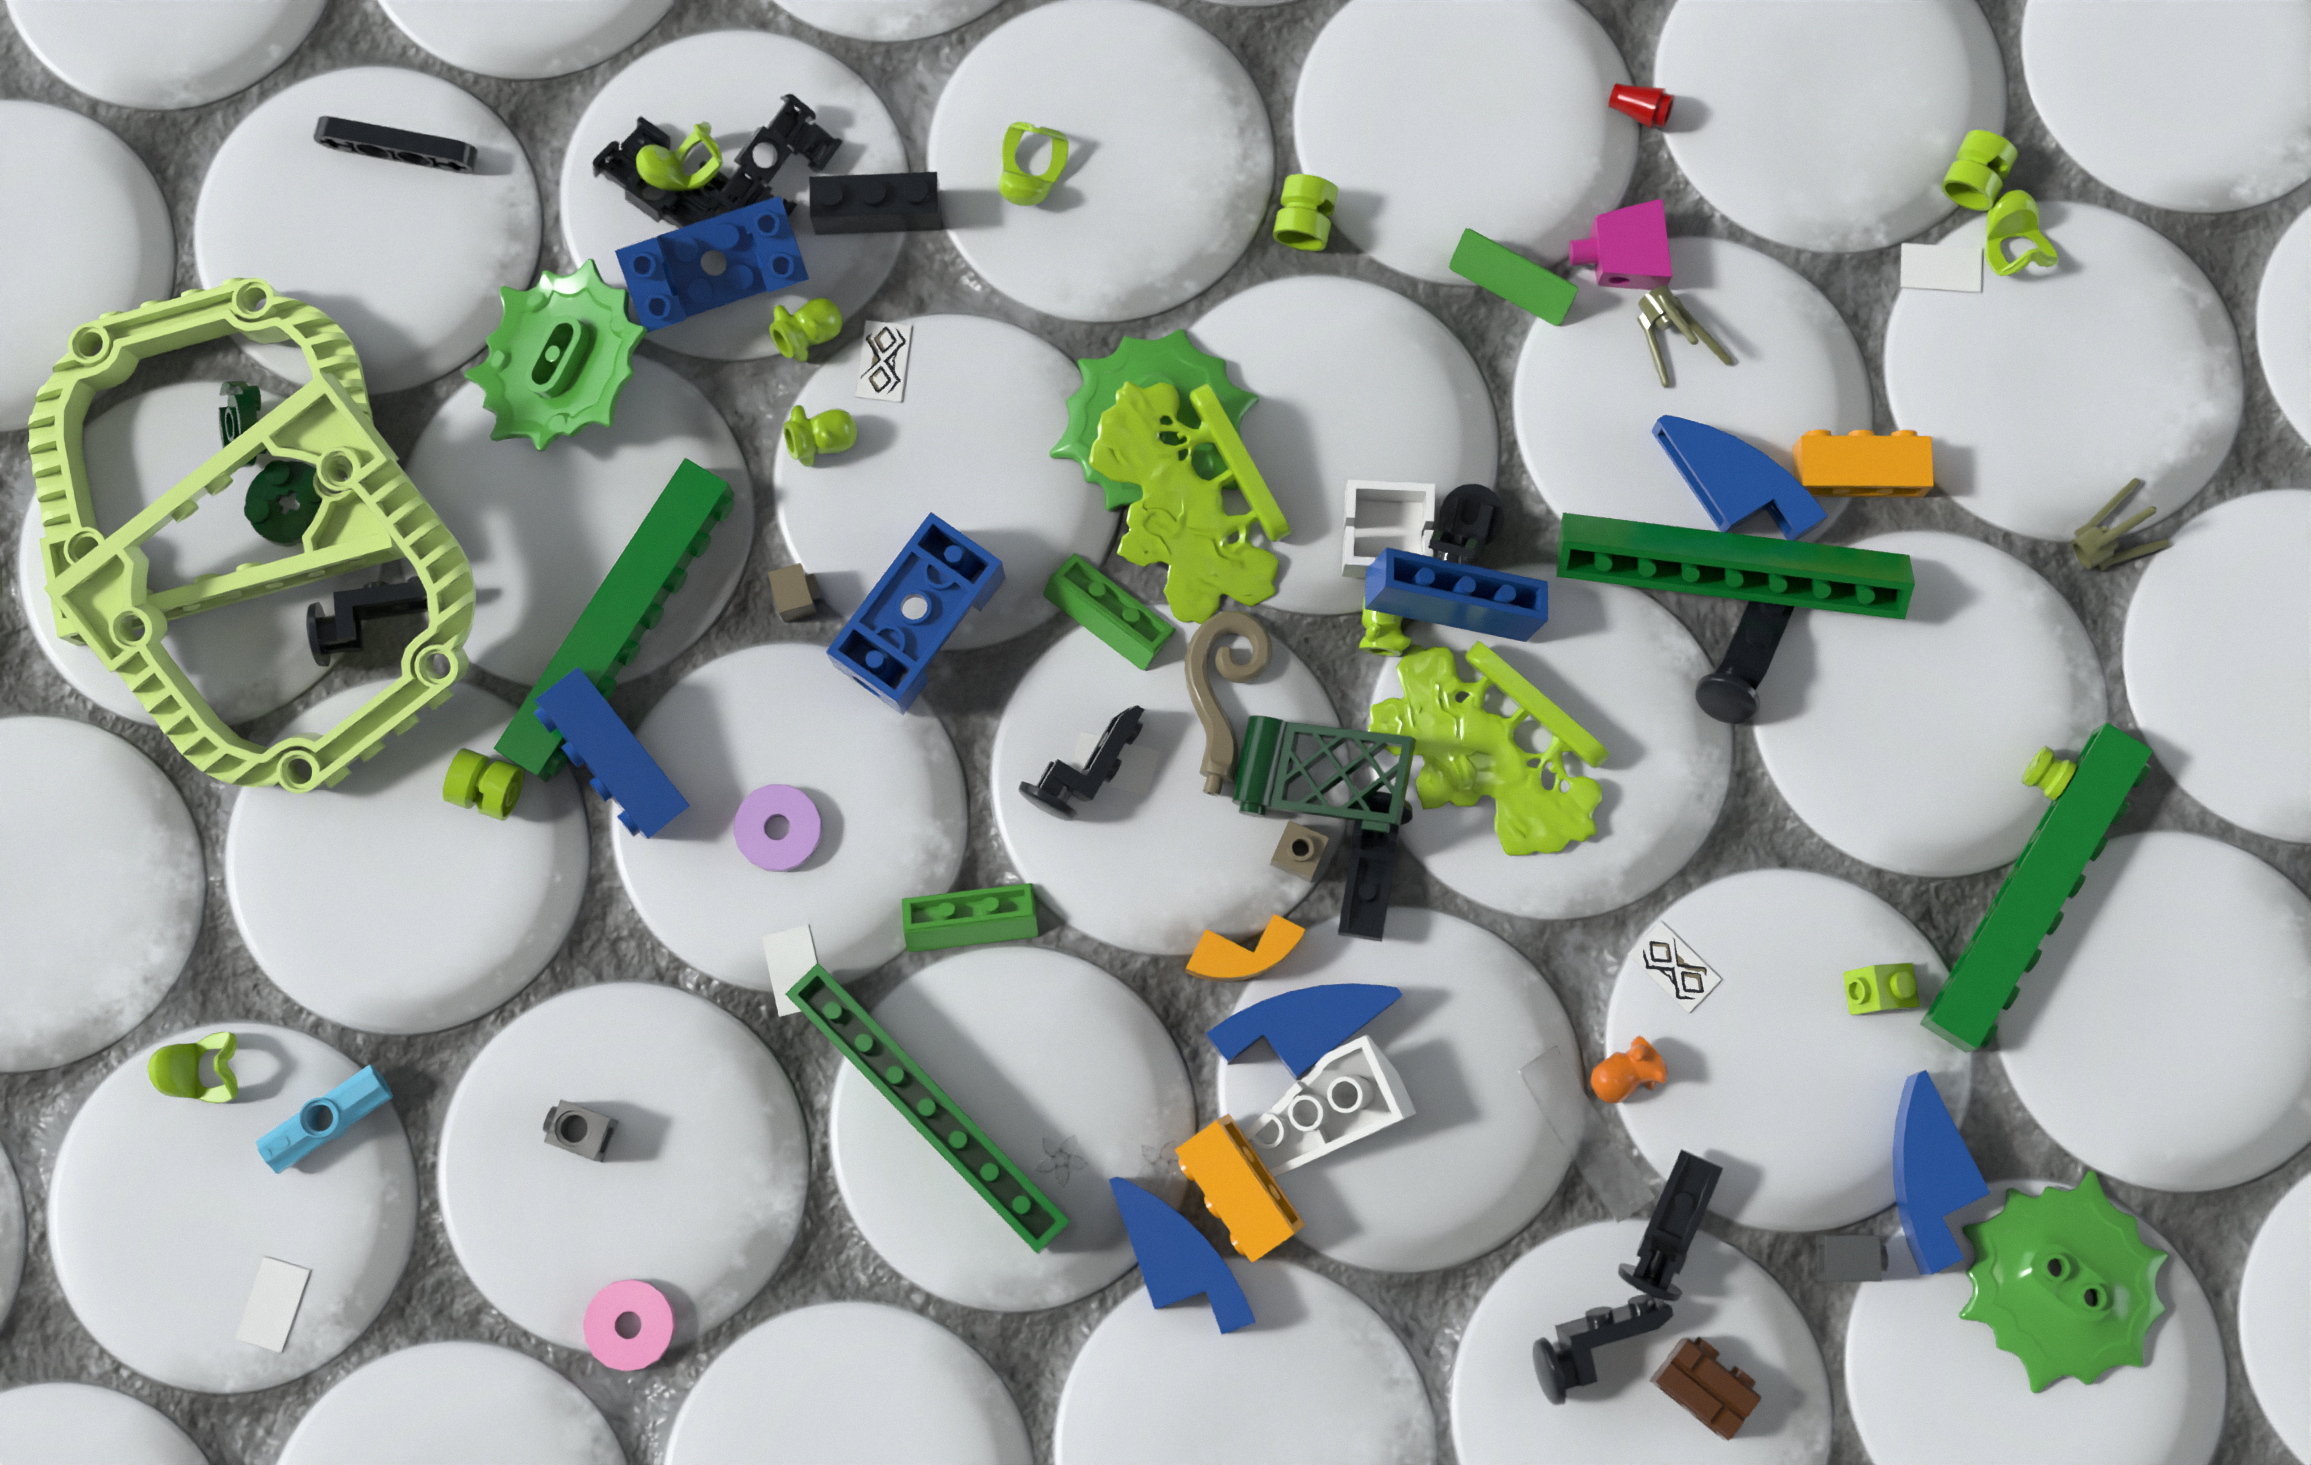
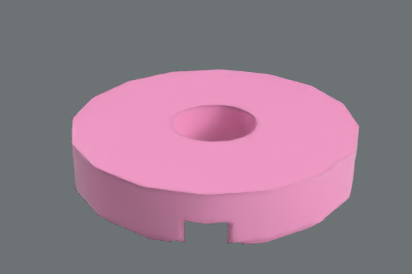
M635 1279L613 1282L600 1290L588 1305L583 1322L585 1342L593 1356L607 1367L621 1371L644 1369L660 1360L668 1350L667 1348L676 1329L674 1309L667 1296L650 1283ZM629 1311L637 1314L642 1323L639 1334L631 1339L622 1336L618 1329L620 1317Z

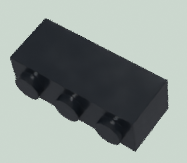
M937 172L809 177L810 219L816 235L942 230L941 188Z

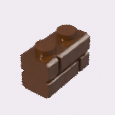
M1697 1337L1694 1342L1689 1338H1682L1651 1377L1650 1382L1721 1439L1729 1441L1762 1398L1753 1390L1757 1382L1736 1366L1731 1371L1727 1370L1716 1361L1720 1353L1702 1338Z

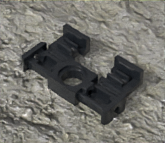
M790 93L780 97L785 102L767 128L761 126L756 129L734 159V162L739 166L720 192L718 190L711 191V199L718 205H725L727 212L773 198L774 195L770 193L773 188L769 185L766 187L764 185L770 183L791 153L795 156L799 153L809 160L807 166L815 173L821 172L843 141L839 137L833 138L815 122L811 125L809 122L816 119L815 112L795 95ZM759 143L768 145L774 154L773 162L767 168L758 166L753 158V150ZM826 145L827 147L825 148V150L822 152L817 161L814 162V158L820 152L822 147ZM783 198L782 201L789 217L797 204L794 201H787Z
M642 116L637 119V128L621 143V150L619 142L612 141L592 162L595 178L602 173L625 190V200L656 222L659 223L665 218L678 228L714 217V212L722 204L718 205L713 201L710 193L713 190H721L729 179L718 171L706 185L700 188L684 191L683 194L682 191L663 189L666 194L661 199L655 201L646 199L642 192L645 188L653 185L646 182L638 173L636 156L646 145H658L669 150L671 143L669 135ZM703 160V161L699 164L700 169H701L707 162H705V161Z

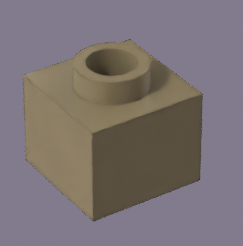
M801 563L768 572L777 608L785 623L818 613L814 600L822 597L814 573L807 575Z
M1289 820L1270 865L1311 882L1328 844L1329 837ZM1299 841L1306 843L1309 852L1305 856L1295 855L1292 851L1294 843Z

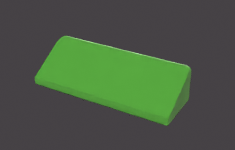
M1466 228L1449 264V268L1457 274L1554 326L1561 325L1579 290L1578 286L1470 228Z
M1075 553L1050 576L1043 591L1046 599L1143 671L1152 663L1176 632L1175 628Z
M1033 883L902 899L903 933L908 952L1026 939L1038 936Z

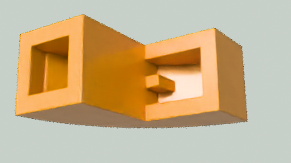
M1273 914L1254 953L1205 929L1186 966V973L1214 982H1238L1255 978L1283 962L1299 944L1306 929Z

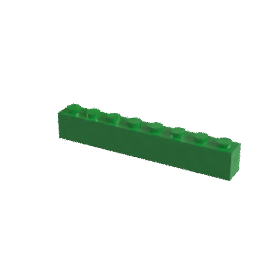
M684 458L493 748L494 750L546 783L551 775L555 777L563 770L568 757L561 747L567 742L556 729L549 733L533 714L539 708L533 700L578 666L606 701L610 698L617 685V681L614 680L623 665L628 667L637 657L641 647L638 642L647 629L653 630L661 620L664 613L662 606L670 593L676 594L682 588L688 576V572L685 570L694 557L700 558L708 548L711 541L709 534L718 521H725L731 513L735 503L733 500L735 494L729 483L689 459Z
M1564 512L1556 546V577L1905 620L1915 586L1910 555Z
M2107 722L2093 730L2074 762L2077 766L2072 778L2062 793L2054 801H2051L1920 1025L1965 1053L1977 1050L1979 1046L1982 1048L1987 1047L1998 1029V1026L1993 1022L2001 1009L2007 1011L2020 992V988L2016 986V983L2023 971L2029 973L2039 961L2042 950L2037 947L2045 934L2051 936L2060 925L2064 913L2059 910L2067 896L2072 899L2084 884L2086 876L2081 874L2089 860L2094 862L2104 850L2108 839L2103 837L2108 826L2110 823L2117 824L2128 809L2129 802L2124 800L2132 786L2135 788L2139 787L2148 775L2151 766L2146 762L2153 751L2151 748Z
M819 963L812 967L785 994L1037 1254H1040L1071 1223Z

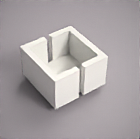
M1370 480L1347 481L1344 506L1345 533L1343 538L1342 577L1366 578V569L1386 547L1433 557V549L1428 548L1434 532L1431 529L1434 523L1435 483Z

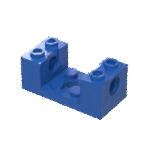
M781 195L615 250L641 325L646 327L647 333L685 321L687 317L765 291L769 293L809 279ZM716 250L724 255L726 268L721 274L710 275L703 270L701 259L706 252Z
M930 512L827 649L826 653L833 666L904 716L929 682L925 669L969 610L974 607L981 612L1005 580L1002 561ZM915 597L923 599L927 603V610L921 618L909 619L904 616L902 608L907 600Z

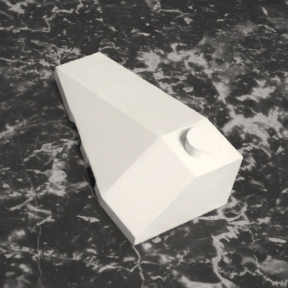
M1365 1035L1326 1053L1313 1069L1299 1082H1296L1278 1103L1267 1113H1264L1244 1133V1136L1273 1178L1417 1113L1399 1073L1370 1036Z

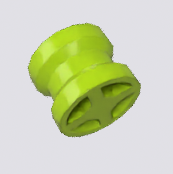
M2045 745L2030 762L2021 782L2028 787L2037 786L2043 790L2046 798L2054 801L2069 783L2077 765L2069 759L2061 760L2055 757L2054 751Z

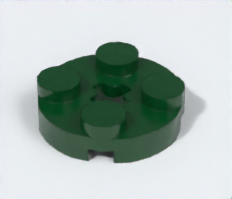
M228 381L222 384L220 396L228 395L227 407H219V429L223 448L258 422L256 411L261 409V394L257 385L248 386L245 381ZM267 448L264 449V450H263L262 452H260L259 454H265ZM257 455L241 468L253 467Z
M275 460L268 463L264 470L253 479L247 490L244 514L254 530L265 540L284 547L303 543L302 535L312 523L323 500L313 487V477L316 472L314 467L299 461L284 462ZM291 493H296L295 500L300 504L298 510L290 509L287 514L281 513L283 510V506L279 503L283 496L289 497Z

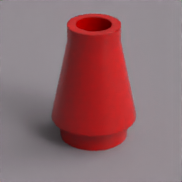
M1615 83L1609 98L1608 107L1622 112L1650 129H1653L1655 126L1664 128L1671 114L1674 95L1666 93V88L1630 86Z

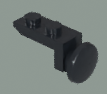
M1465 484L1452 490L1444 499L1440 509L1442 529L1434 530L1428 548L1439 551L1438 559L1457 564L1468 563L1469 558L1482 556L1485 545L1492 542L1498 536L1504 523V509L1498 496L1491 489L1479 484Z
M419 576L409 578L406 583L390 585L387 582L376 581L367 583L360 589L333 592L335 615L325 616L322 605L319 602L310 604L306 615V628L312 656L318 666L328 667L331 654L364 651L361 620L428 612L427 592Z
M1756 601L1747 602L1729 645L1712 674L1702 677L1697 683L1695 691L1696 701L1706 714L1718 721L1729 724L1745 723L1756 715L1760 707V699L1755 690L1767 673L1795 606Z
M1136 705L1127 708L1113 717L1081 773L1059 759H1056L1055 763L1050 761L1036 786L1021 781L1018 788L1020 794L1040 810L1056 818L1073 821L1078 816V813L1067 804L1071 795L1083 802L1091 801L1094 799L1103 781L1109 783L1114 778L1122 763V760L1117 757L1125 743L1131 745L1139 735L1143 727V723L1139 721V718L1145 709Z
M1376 791L1366 799V802L1373 812L1389 814L1392 794ZM1406 800L1404 801L1400 825L1409 823L1413 818L1412 806ZM1361 804L1354 808L1357 810H1364ZM1355 821L1352 834V853L1338 935L1382 942L1399 846V826L1391 825L1389 833L1363 830L1361 829L1362 821Z
M1683 1149L1680 1150L1638 1246L1637 1256L1640 1259L1637 1266L1625 1263L1619 1264L1618 1275L1626 1283L1645 1294L1661 1300L1678 1301L1683 1292L1672 1284L1671 1281L1674 1274L1679 1275L1687 1258V1251L1716 1188L1723 1167Z
M1643 1294L1628 1299V1305L1614 1309L1608 1306L1592 1308L1585 1312L1586 1317L1555 1325L1560 1349L1554 1351L1550 1342L1545 1337H1542L1534 1342L1532 1350L1537 1379L1546 1398L1553 1405H1563L1566 1402V1389L1598 1382L1591 1349L1661 1328L1674 1316L1672 1306L1658 1298Z

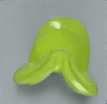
M703 121L701 124H695L693 126L695 131L687 137L676 152L658 145L644 146L636 156V166L640 176L657 188L671 191L694 190L706 185L717 174L722 165L721 151L715 140L710 136L712 129L710 123ZM703 141L713 156L699 171L688 176L683 172L684 160L690 150Z
M1027 122L1011 124L1006 131L1002 144L1003 172L999 181L1000 194L1007 201L1020 206H1031L1041 203L1048 196L1053 185L1066 167L1069 153L1067 137L1062 132L1047 127L1036 128L1035 125ZM1025 131L1049 136L1052 139L1051 162L1047 171L1042 175L1026 174L1016 164V149Z
M2008 191L1999 196L1991 209L1988 210L1985 256L1992 271L1999 276L2018 273L2027 267L2030 262H2036L2040 267H2051L2058 262L2057 253L2053 245L2039 231L2038 206L2032 196L2026 191ZM2023 237L2033 242L2037 248L2026 251L2017 260L2009 264L2001 252L2000 245L2005 239Z
M218 1032L210 1034L196 1043L173 1044L158 1049L150 1057L148 1063V1075L151 1083L160 1093L170 1097L199 1099L214 1104L225 1103L235 1099L238 1094L237 1079L228 1067V1061L234 1056L237 1048L235 1034L231 1032ZM221 1049L214 1058V1069L224 1084L211 1088L204 1087L200 1082L198 1073L200 1060L208 1050Z

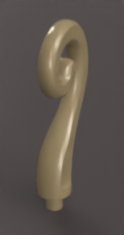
M1225 611L1206 620L1192 636L1185 656L1184 671L1187 688L1206 733V747L1199 773L1207 778L1203 792L1212 796H1220L1223 783L1233 782L1237 768L1238 744L1231 722L1209 681L1207 665L1210 651L1215 642L1227 634H1239L1250 641L1253 647V656L1249 663H1236L1233 660V651L1229 646H1221L1216 653V669L1221 676L1234 683H1248L1258 679L1267 669L1272 657L1271 638L1266 628L1255 617L1241 611Z

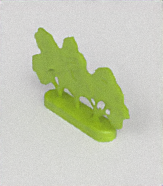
M1126 381L1124 386L1116 391V405L1101 413V419L1097 425L1098 437L1092 443L1088 461L1091 467L1111 481L1137 484L1141 486L1143 491L1142 499L1132 503L1129 507L1126 519L1129 532L1122 536L1117 554L1142 567L1160 561L1169 565L1167 583L1163 592L1167 597L1174 617L1185 623L1194 621L1198 624H1203L1212 617L1219 608L1220 595L1226 594L1249 607L1275 595L1276 588L1272 582L1278 575L1277 569L1280 561L1273 553L1254 547L1248 540L1250 526L1258 521L1262 530L1272 542H1277L1290 535L1291 530L1210 386L1205 383L1190 393V401L1201 420L1199 429H1192L1177 420L1180 400L1179 393L1173 385L1159 382L1143 389L1130 381ZM1163 416H1169L1173 423L1170 425L1161 424L1160 419ZM1167 431L1178 432L1179 440L1186 437L1187 442L1176 446L1165 444L1160 440V433ZM1206 442L1214 443L1228 468L1224 473L1210 481L1201 479L1192 466V455L1195 447ZM1188 449V455L1185 460L1179 461V451ZM1235 480L1251 508V511L1246 515L1227 516L1223 511L1221 490L1223 486ZM1238 530L1240 537L1238 541L1233 544L1228 543V536Z
M1476 641L1465 655L1467 662L1483 676L1477 683L1462 682L1456 672L1454 655L1448 647L1433 646L1424 650L1420 645H1413L1396 666L1404 697L1402 699L1388 698L1381 703L1373 704L1370 707L1371 723L1368 725V732L1410 736L1416 739L1413 755H1422L1424 761L1420 774L1415 779L1422 809L1440 808L1446 802H1452L1456 807L1474 806L1482 795L1491 796L1496 802L1494 830L1504 852L1508 856L1529 855L1534 851L1544 854L1561 852L1570 840L1585 842L1589 836L1596 835L1597 829L1592 815L1602 801V788L1592 778L1582 775L1568 777L1563 766L1562 753L1571 751L1591 768H1599L1610 756L1609 751L1480 641ZM1491 685L1495 686L1519 707L1510 718H1502L1500 715L1487 713L1482 708L1486 690ZM1459 692L1469 693L1470 695L1462 703L1455 700V696ZM1528 716L1552 735L1551 744L1545 753H1527L1519 748L1514 741L1515 729ZM1388 745L1384 749L1391 752L1394 756H1398L1401 753L1402 747ZM1535 758L1541 760L1537 768L1528 766L1530 760ZM1548 762L1553 764L1548 770L1553 774L1556 772L1552 790H1546L1542 786V771ZM1564 779L1570 785L1566 793L1561 792V782Z

